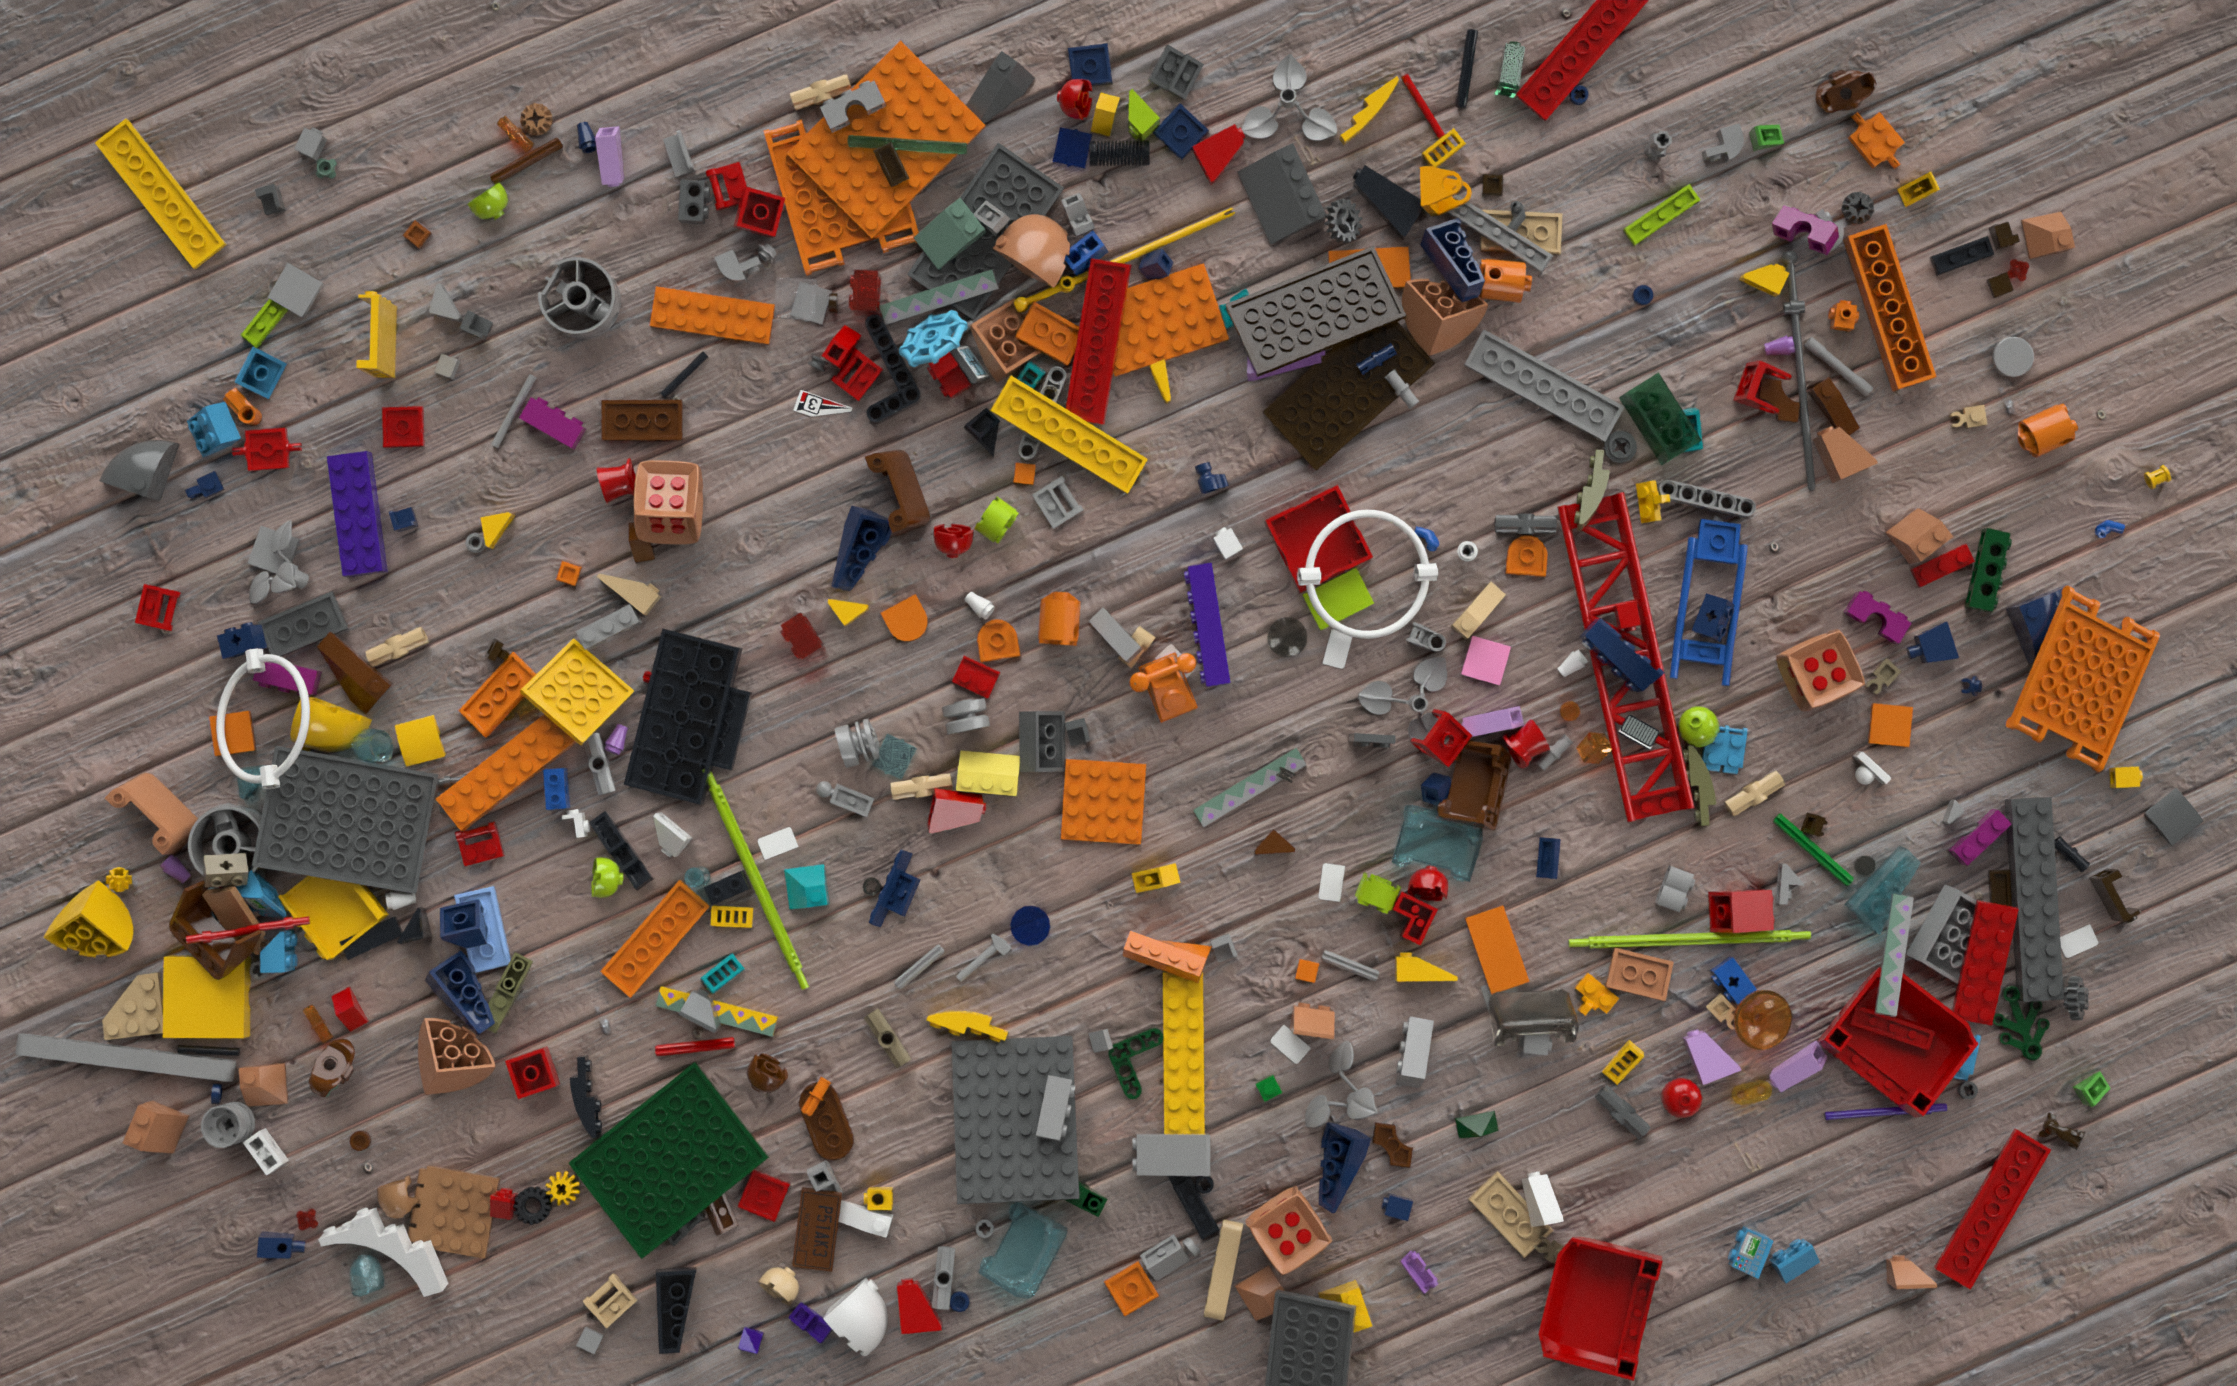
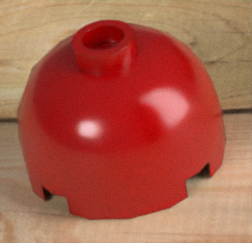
M1072 79L1067 81L1061 91L1058 92L1057 102L1062 112L1069 118L1084 120L1083 118H1087L1092 105V98H1089V91L1092 92V85L1089 80Z
M945 524L935 526L933 531L934 543L940 552L946 554V557L958 558V555L964 554L972 546L974 530H971V527L960 524H951V527L944 528Z
M1426 866L1423 869L1417 870L1411 876L1408 894L1415 897V894L1421 895L1420 899L1425 901H1442L1443 897L1445 899L1448 897V880L1436 867Z
M1679 1077L1669 1081L1662 1090L1661 1101L1667 1113L1676 1118L1692 1117L1699 1111L1702 1105L1703 1098L1700 1088L1696 1083L1687 1078Z

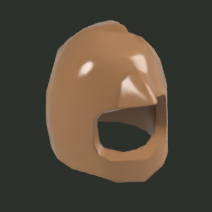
M410 1176L377 1188L379 1205L387 1216L395 1219L403 1218L418 1203L419 1198L408 1196L407 1187L412 1182Z

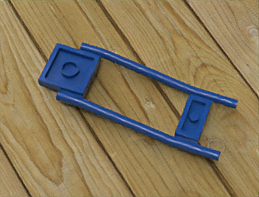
M1700 519L1698 538L1688 537L1672 652L1671 679H1678L1679 662L1683 660L1724 665L1722 686H1730L1734 642L1748 545L1739 544L1741 524ZM1694 559L1738 565L1732 603L1735 605L1734 614L1729 621L1726 645L1682 639Z

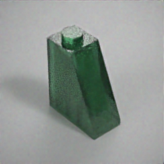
M1514 41L1505 43L1494 94L1512 98L1517 94L1525 54V47L1521 46V43Z

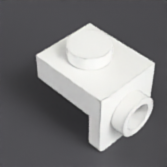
M575 809L566 811L567 815H562V820L574 818L577 838L588 836L587 832H590V824L588 820H585L584 812L579 813V810Z

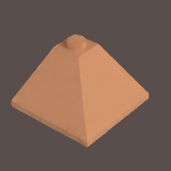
M1016 298L970 325L984 364L997 383L1042 353L1015 338L1026 316V312H1017L1013 303Z

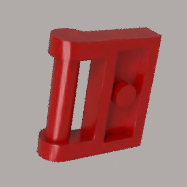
M736 162L705 171L716 200V210L739 205L743 188L747 186L741 163ZM719 175H723L730 200L724 201L717 178Z
M854 348L851 352V357L838 374L831 378V381L860 402L883 369ZM858 359L861 360L863 363L847 384H845L842 380Z
M144 584L135 623L172 631L173 615L177 598H180L181 592ZM164 595H168L169 600L164 622L161 623L158 622Z
M495 821L489 822L486 826L455 832L464 867L505 856ZM487 833L492 835V839L466 845L465 839Z

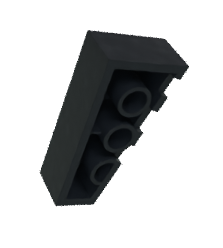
M697 1266L656 1269L659 1354L680 1353Z

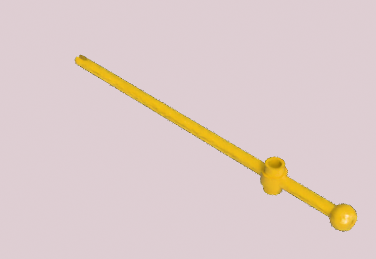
M1229 208L1111 261L1127 263L1233 216L1235 212L1228 215L1224 214L1234 209ZM1089 271L1073 278L1064 276L1054 288L1050 287L1027 298H1016L1013 303L1017 312H1025L1032 302H1038L1058 292L1070 293L1075 285L1088 279ZM1068 282L1070 286L1066 287L1063 284Z

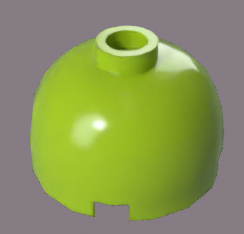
M497 183L467 205L478 218L489 219L493 217L496 220L505 214L503 209L508 204V195L504 187Z
M1701 706L1687 709L1680 716L1678 723L1682 739L1694 747H1705L1713 743L1720 730L1716 715L1708 708Z
M604 857L594 859L592 869L593 881H591L592 897H609L617 891L618 885L623 884V873H619L618 865L611 859Z

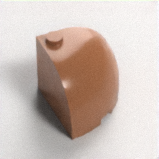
M1032 214L1023 216L1010 224L996 240L993 249L1025 275L1054 288L1066 267L1063 262L1065 256L1069 255L1070 243L1067 241L1068 233L1057 222L1043 215Z
M1429 279L1410 280L1406 282L1402 294V307L1406 313L1405 322L1412 337L1429 356L1450 349L1464 340L1478 326L1488 308V304L1480 297L1462 302L1447 281L1441 280L1440 283L1429 282Z
M424 1018L419 1032L418 1060L425 1095L462 1090L480 1083L491 1075L496 1067L494 1059L487 1046L482 1045L473 1032L464 1026L459 1027L451 1024L449 1020Z

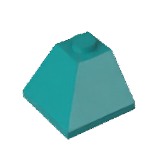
M824 864L784 869L789 909L830 904Z

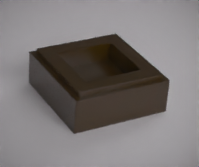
M1483 174L1482 195L1502 196L1503 175Z
M2007 272L1987 279L1993 298L2014 291Z

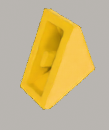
M1100 93L1091 132L1110 137L1120 97Z
M1929 172L1897 190L1905 207H1908L1933 195L1940 188L1932 172Z
M506 512L480 517L487 547L494 548L515 515Z
M828 599V604L844 626L849 625L869 610V605Z

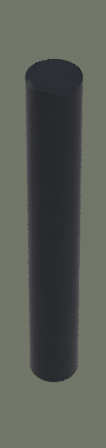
M702 351L660 394L666 399L708 356Z
M178 1045V1053L239 1056L240 1048Z

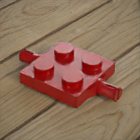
M287 428L245 430L246 441L244 447H233L232 451L234 452H232V455H245L248 471L290 468V452L302 451V443L290 444Z

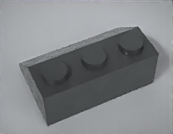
M1065 711L1019 712L1020 772H1065Z

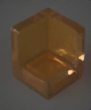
M1589 732L1579 743L1577 750L1584 763L1599 764L1611 751V747L1604 733Z

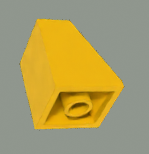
M1356 1280L1318 1293L1321 1299L1356 1306L1353 1333L1372 1327Z

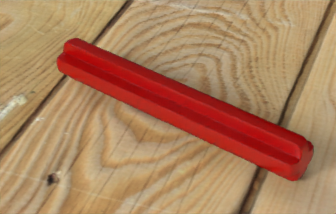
M729 1037L655 1046L656 1056L732 1049L735 1047V1039Z

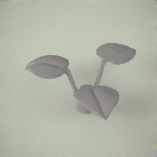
M1289 54L1278 64L1273 74L1275 87L1278 90H1282L1280 93L1281 101L1278 103L1275 112L1271 115V111L1267 107H1254L1246 115L1242 131L1245 135L1255 139H1264L1272 136L1278 129V123L1274 118L1282 106L1285 108L1297 107L1303 118L1306 119L1302 125L1303 133L1312 141H1322L1337 134V126L1333 117L1324 109L1314 108L1310 111L1309 116L1305 114L1297 101L1295 90L1301 89L1306 83V71L1293 55Z
M287 521L281 525L271 540L272 552H278V555L285 563L279 567L274 578H268L269 574L266 571L259 573L254 578L249 592L251 604H258L265 599L269 592L270 582L271 591L274 593L287 592L296 587L303 589L308 583V574L299 571L298 566L294 565L283 554V551L290 544L292 521Z
M1443 657L1428 658L1416 666L1413 678L1417 683L1421 684L1420 695H1413L1409 700L1391 698V687L1386 682L1374 681L1358 694L1361 705L1369 712L1381 715L1390 711L1391 702L1408 704L1412 710L1418 712V718L1413 719L1409 724V737L1411 739L1424 740L1438 721V718L1432 713H1426L1422 716L1423 711L1428 706V701L1424 697V687L1428 691L1433 692L1440 690L1445 685L1447 669L1446 659Z
M1349 1041L1343 1042L1332 1052L1329 1058V1069L1332 1073L1339 1072L1341 1078L1354 1092L1348 1095L1347 1103L1327 1102V1098L1324 1095L1315 1097L1309 1103L1306 1110L1305 1124L1307 1128H1318L1324 1125L1330 1116L1329 1106L1331 1105L1347 1107L1348 1116L1354 1120L1368 1118L1378 1113L1372 1091L1366 1087L1358 1090L1343 1073V1071H1348L1351 1068L1354 1058L1352 1044Z

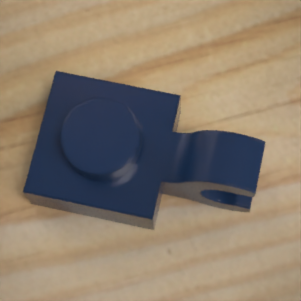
M213 471L196 479L198 485L186 489L185 492L188 498L191 499L201 494L208 498L225 489L217 472Z

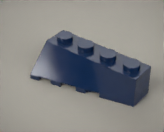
M1456 218L1425 229L1420 245L1459 299L1465 302L1479 297L1485 280L1477 261L1472 256V248L1467 244L1465 231H1462L1460 227V219Z
M1601 618L1595 619L1579 636L1583 640L1582 644L1588 650H1593L1601 663L1609 665L1612 668L1611 672L1616 677H1621L1626 682V687L1632 692L1644 691L1665 673L1660 668L1655 670L1650 665L1651 660L1635 653L1636 647L1625 640L1622 642L1620 640L1621 635Z

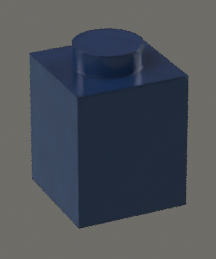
M1388 1193L1387 1198L1383 1197L1381 1209H1384L1383 1213L1386 1216L1408 1221L1413 1201L1406 1197Z

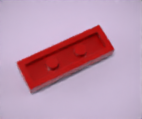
M1963 544L1910 570L1920 588L1975 562L1967 544Z

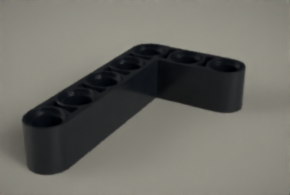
M872 314L865 320L866 328L899 390L868 407L866 413L868 419L874 424H880L917 405L921 400V392L902 356H900L899 350L884 321L879 315ZM872 320H879V328L871 329L870 322ZM883 337L890 340L886 347L879 346V340ZM892 355L899 357V361L895 365L888 363V359ZM900 373L908 375L906 382H898L897 377ZM909 391L917 392L915 400L907 399L906 396ZM892 400L899 401V407L895 410L889 408V403ZM874 409H879L882 414L880 418L873 419L871 418V412Z

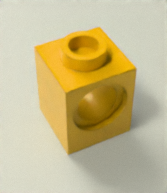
M2139 767L2109 768L2110 788L2140 787L2143 775Z
M869 1187L867 1193H864V1205H867V1210H892L893 1187ZM881 1194L884 1201L880 1204L875 1203L873 1195Z

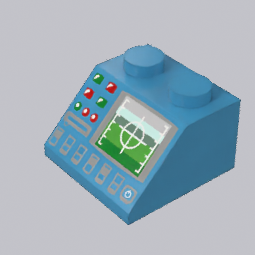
M252 870L249 871L247 885L235 886L252 912L256 911L261 916L284 918L287 916L283 904L278 898L279 894L276 888L258 873H253Z
M1743 1226L1742 1230H1739L1736 1234L1735 1241L1737 1243L1735 1248L1729 1252L1728 1260L1730 1261L1728 1264L1759 1279L1773 1240L1762 1233Z

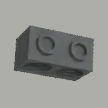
M680 180L678 213L680 223L705 224V219H708L709 207H706V199L710 198V187H707L705 181ZM693 188L700 189V194L696 197L690 195ZM692 208L699 209V213L695 217L689 216V211Z

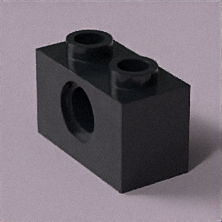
M744 870L704 887L711 905L752 889Z

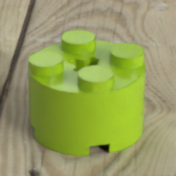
M996 496L974 529L993 543L999 544L1008 530L1006 527L1010 529L1019 513L1011 505Z
M1364 872L1355 893L1357 902L1364 906L1372 904L1377 907L1376 910L1388 914L1389 910H1393L1401 887L1397 885L1394 888L1391 886V881L1373 874L1367 877V873Z

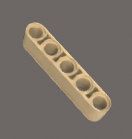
M1224 1219L1222 1221L1204 1317L1224 1321L1243 1223Z

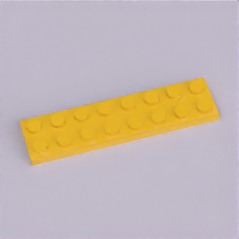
M127 118L95 142L193 269L196 270L227 245Z
M1013 376L1008 378L990 409L994 414L1126 494L1129 493L1148 460Z
M1163 972L1164 1134H1205L1203 972L1199 983Z

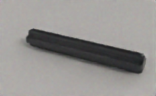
M1468 29L1466 34L1456 99V107L1466 108L1478 36V31L1475 29Z

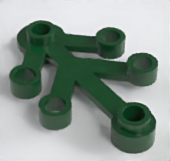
M2011 985L2006 986L2002 990V997L2009 1002L2016 1023L2006 1019L2002 1014L1995 1013L1993 1024L1997 1026L2002 1025L2021 1034L2024 1042L2012 1038L2011 1034L2007 1032L2000 1033L1998 1040L2002 1044H2009L2020 1049L2026 1059L2037 1060L2042 1054L2041 1039L2045 1030L2049 1028L2050 1022L2045 1018H2039L2036 1021L2037 1030L2033 1038L2029 1031L2043 1004L2041 1001H2037L2039 1006L2037 1009H2034L2033 1003L2036 1001H2030V1009L2024 1019L2017 1001L2020 997L2019 989ZM2008 990H2012L2013 992L2011 997L2007 996ZM1997 1016L2001 1017V1021L1999 1023L1995 1022V1018ZM2044 1020L2046 1025L2041 1028L2040 1022ZM2004 1035L2008 1036V1040L2006 1042H2003L2002 1037ZM2031 1046L2034 1047V1052L2032 1054L2028 1052V1049Z

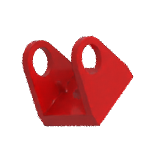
M1761 360L1746 363L1733 401L1771 414H1779L1780 410L1757 399L1755 396L1763 374L1783 380H1791L1792 375Z
M1433 709L1431 713L1438 718V721L1424 740L1412 738L1410 742L1424 754L1444 766L1450 767L1473 735L1450 713ZM1449 735V741L1444 744L1445 737Z

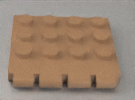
M430 1165L427 1166V1169L419 1168L417 1183L424 1184V1187L416 1186L414 1197L419 1198L417 1204H420V1207H412L410 1223L417 1224V1227L409 1226L408 1236L410 1241L422 1240L426 1242L431 1240L434 1250L485 1259L493 1217H490V1195L498 1190L500 1178Z

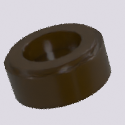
M838 293L829 294L830 313H838Z

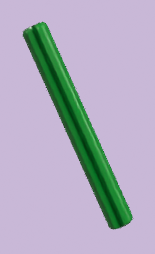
M1779 813L1773 819L1774 824L1842 884L1849 886L1853 882L1854 878L1786 817Z

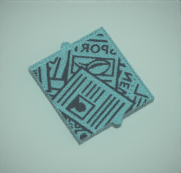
M887 734L879 749L880 759L874 760L872 765L885 771V774H891L902 780L917 748L904 742V739L900 740Z

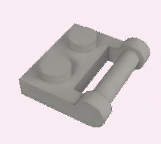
M1063 476L1032 494L1053 529L1084 511L1064 483L1066 480ZM1054 488H1059L1072 510L1068 513L1054 493Z

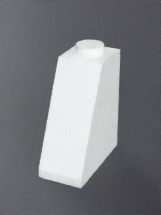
M1539 1172L1527 1174L1528 1178L1522 1179L1531 1227L1563 1222V1216L1547 1174L1540 1175Z

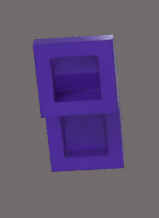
M800 1302L788 1317L819 1343H823L833 1331L822 1316L803 1302Z

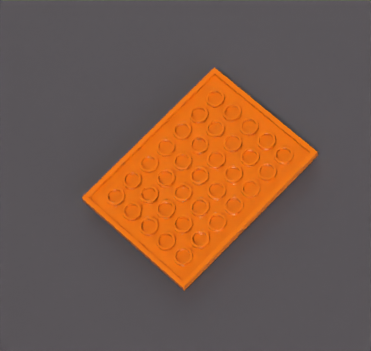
M901 40L851 89L852 91L858 89L859 85L865 81H875L886 107L868 115L863 106L854 104L847 110V118L850 124L833 133L823 117L787 152V155L872 240L986 127ZM891 141L910 177L908 180L892 188L873 150Z

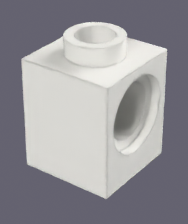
M1224 527L1215 532L1216 537L1213 540L1225 560L1243 550L1231 528L1227 530Z

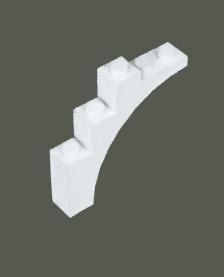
M363 1208L359 1210L351 1221L342 1224L338 1228L332 1226L325 1229L323 1235L318 1239L321 1246L356 1244L384 1253L394 1259L411 1275L424 1297L442 1292L449 1284L431 1240L426 1242L419 1240L412 1244L404 1224L398 1226L391 1224L384 1227L377 1208L370 1210Z

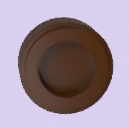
M364 1130L356 1131L350 1137V1145L356 1151H363L371 1144V1136Z

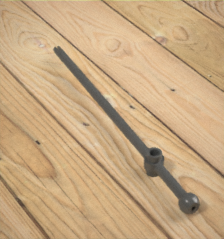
M1795 251L1783 252L1781 259L1786 264V269L1789 273L1787 277L1789 302L1783 303L1784 314H1790L1792 321L1808 489L1813 491L1816 486L1799 313H1805V302L1798 301L1794 263H1796L1798 256Z

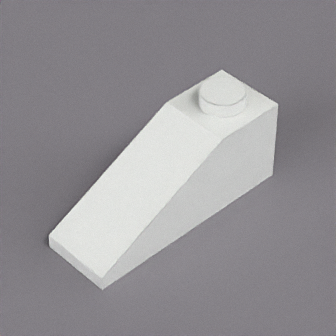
M841 1201L839 1222L871 1234L887 1237L893 1219L892 1214L878 1210H867V1207Z

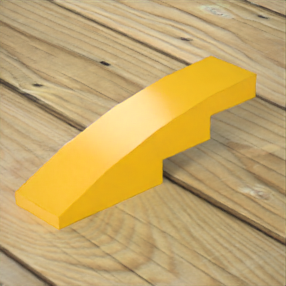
M1397 76L1364 99L1363 104L1366 108L1352 117L1351 122L1354 126L1340 135L1339 139L1343 145L1359 134L1376 117L1398 84L1399 78Z

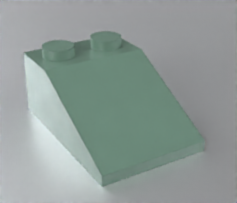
M959 198L932 220L914 239L939 270L982 237L986 231L963 200Z

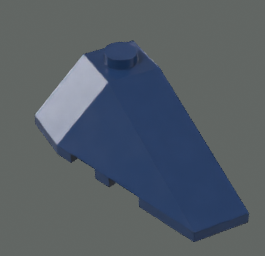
M851 506L844 524L831 585L833 588L846 591L853 589L865 573L864 569L871 560L874 561L877 557L875 554L882 545L885 546L889 541L892 531L888 518L868 509Z
M460 950L429 971L425 981L455 1014L477 1035H480L493 1026L495 1021L489 1005L483 996L481 984L478 982L475 974V968Z

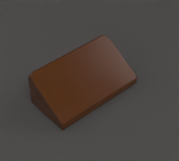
M725 1194L705 1209L716 1235H721L738 1227Z

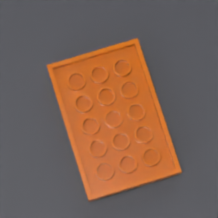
M1204 263L1127 289L1113 371L1114 377L1148 367L1163 359L1167 361L1229 340Z

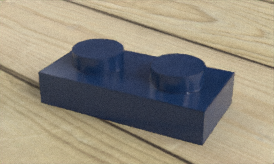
M1540 837L1536 877L1557 879L1561 839Z

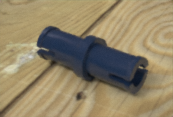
M1390 343L1376 353L1375 351L1372 352L1371 356L1356 365L1361 374L1364 375L1374 367L1382 366L1384 361L1397 355V352Z

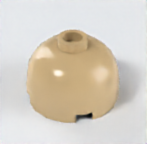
M779 1267L771 1268L758 1281L761 1288L775 1299L783 1298L781 1302L788 1306H791L799 1291L798 1281L794 1277L796 1273L788 1267L785 1269Z

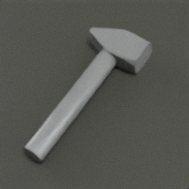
M992 933L993 944L956 977L962 982L997 950L1004 956L1012 947L1005 939Z

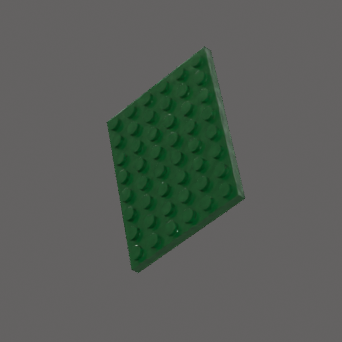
M694 1062L568 1164L639 1257L643 1259L770 1157L697 1062Z

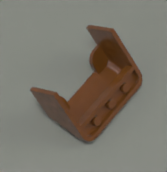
M203 880L184 889L169 922V928L174 937L214 979L220 980L229 975L252 954L261 932L258 930L248 936H241L237 940L226 938L213 940L212 943L204 944L203 942L187 944L186 936L202 934L204 931H225L221 924L212 916L213 911L202 895L208 890Z

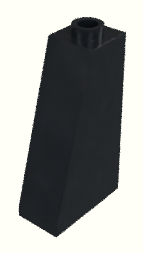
M1364 165L1362 170L1358 168L1353 176L1355 180L1353 186L1392 230L1404 240L1423 210L1421 199Z

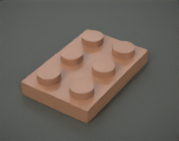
M1613 948L1605 988L1666 1001L1674 962Z

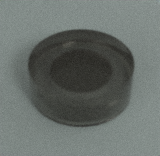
M1859 856L1854 862L1855 871L1863 876L1872 874L1876 868L1875 861L1870 856Z

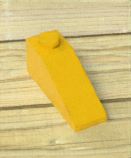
M1400 952V956H1395V980L1397 982L1458 981L1457 976L1423 959L1412 956V952Z

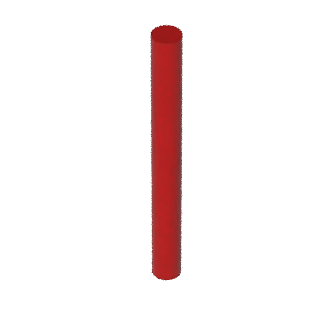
M1405 74L1401 77L1402 81L1438 139L1442 138L1445 133L1410 76Z

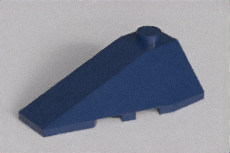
M1327 1122L1321 1141V1148H1324V1157L1320 1163V1167H1323V1178L1319 1184V1205L1329 1212L1335 1213L1366 1157L1371 1141L1370 1137L1356 1129Z

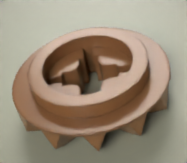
M533 103L526 106L523 112H521L520 122L527 133L537 136L546 133L550 129L553 121L552 114L543 104ZM535 112L538 117H542L541 120H538L537 127L534 121H530L531 118H534Z

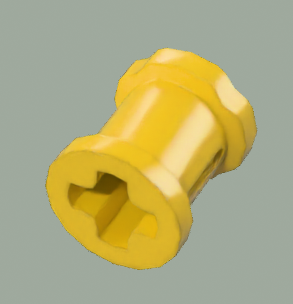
M2162 465L2158 470L2144 473V479L2148 487L2154 489L2160 483L2170 482L2171 475L2167 467Z

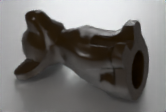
M2049 1112L2047 1115L2048 1119L2043 1123V1130L2038 1135L2040 1137H2048L2049 1135L2056 1134L2061 1140L2067 1142L2070 1147L2077 1150L2083 1140L2085 1131L2059 1126L2056 1116Z

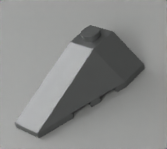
M1001 51L966 106L985 124L1016 99L1022 97L1035 77L1020 63Z

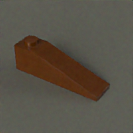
M331 631L317 646L350 701L365 714L371 710L392 686L393 683Z

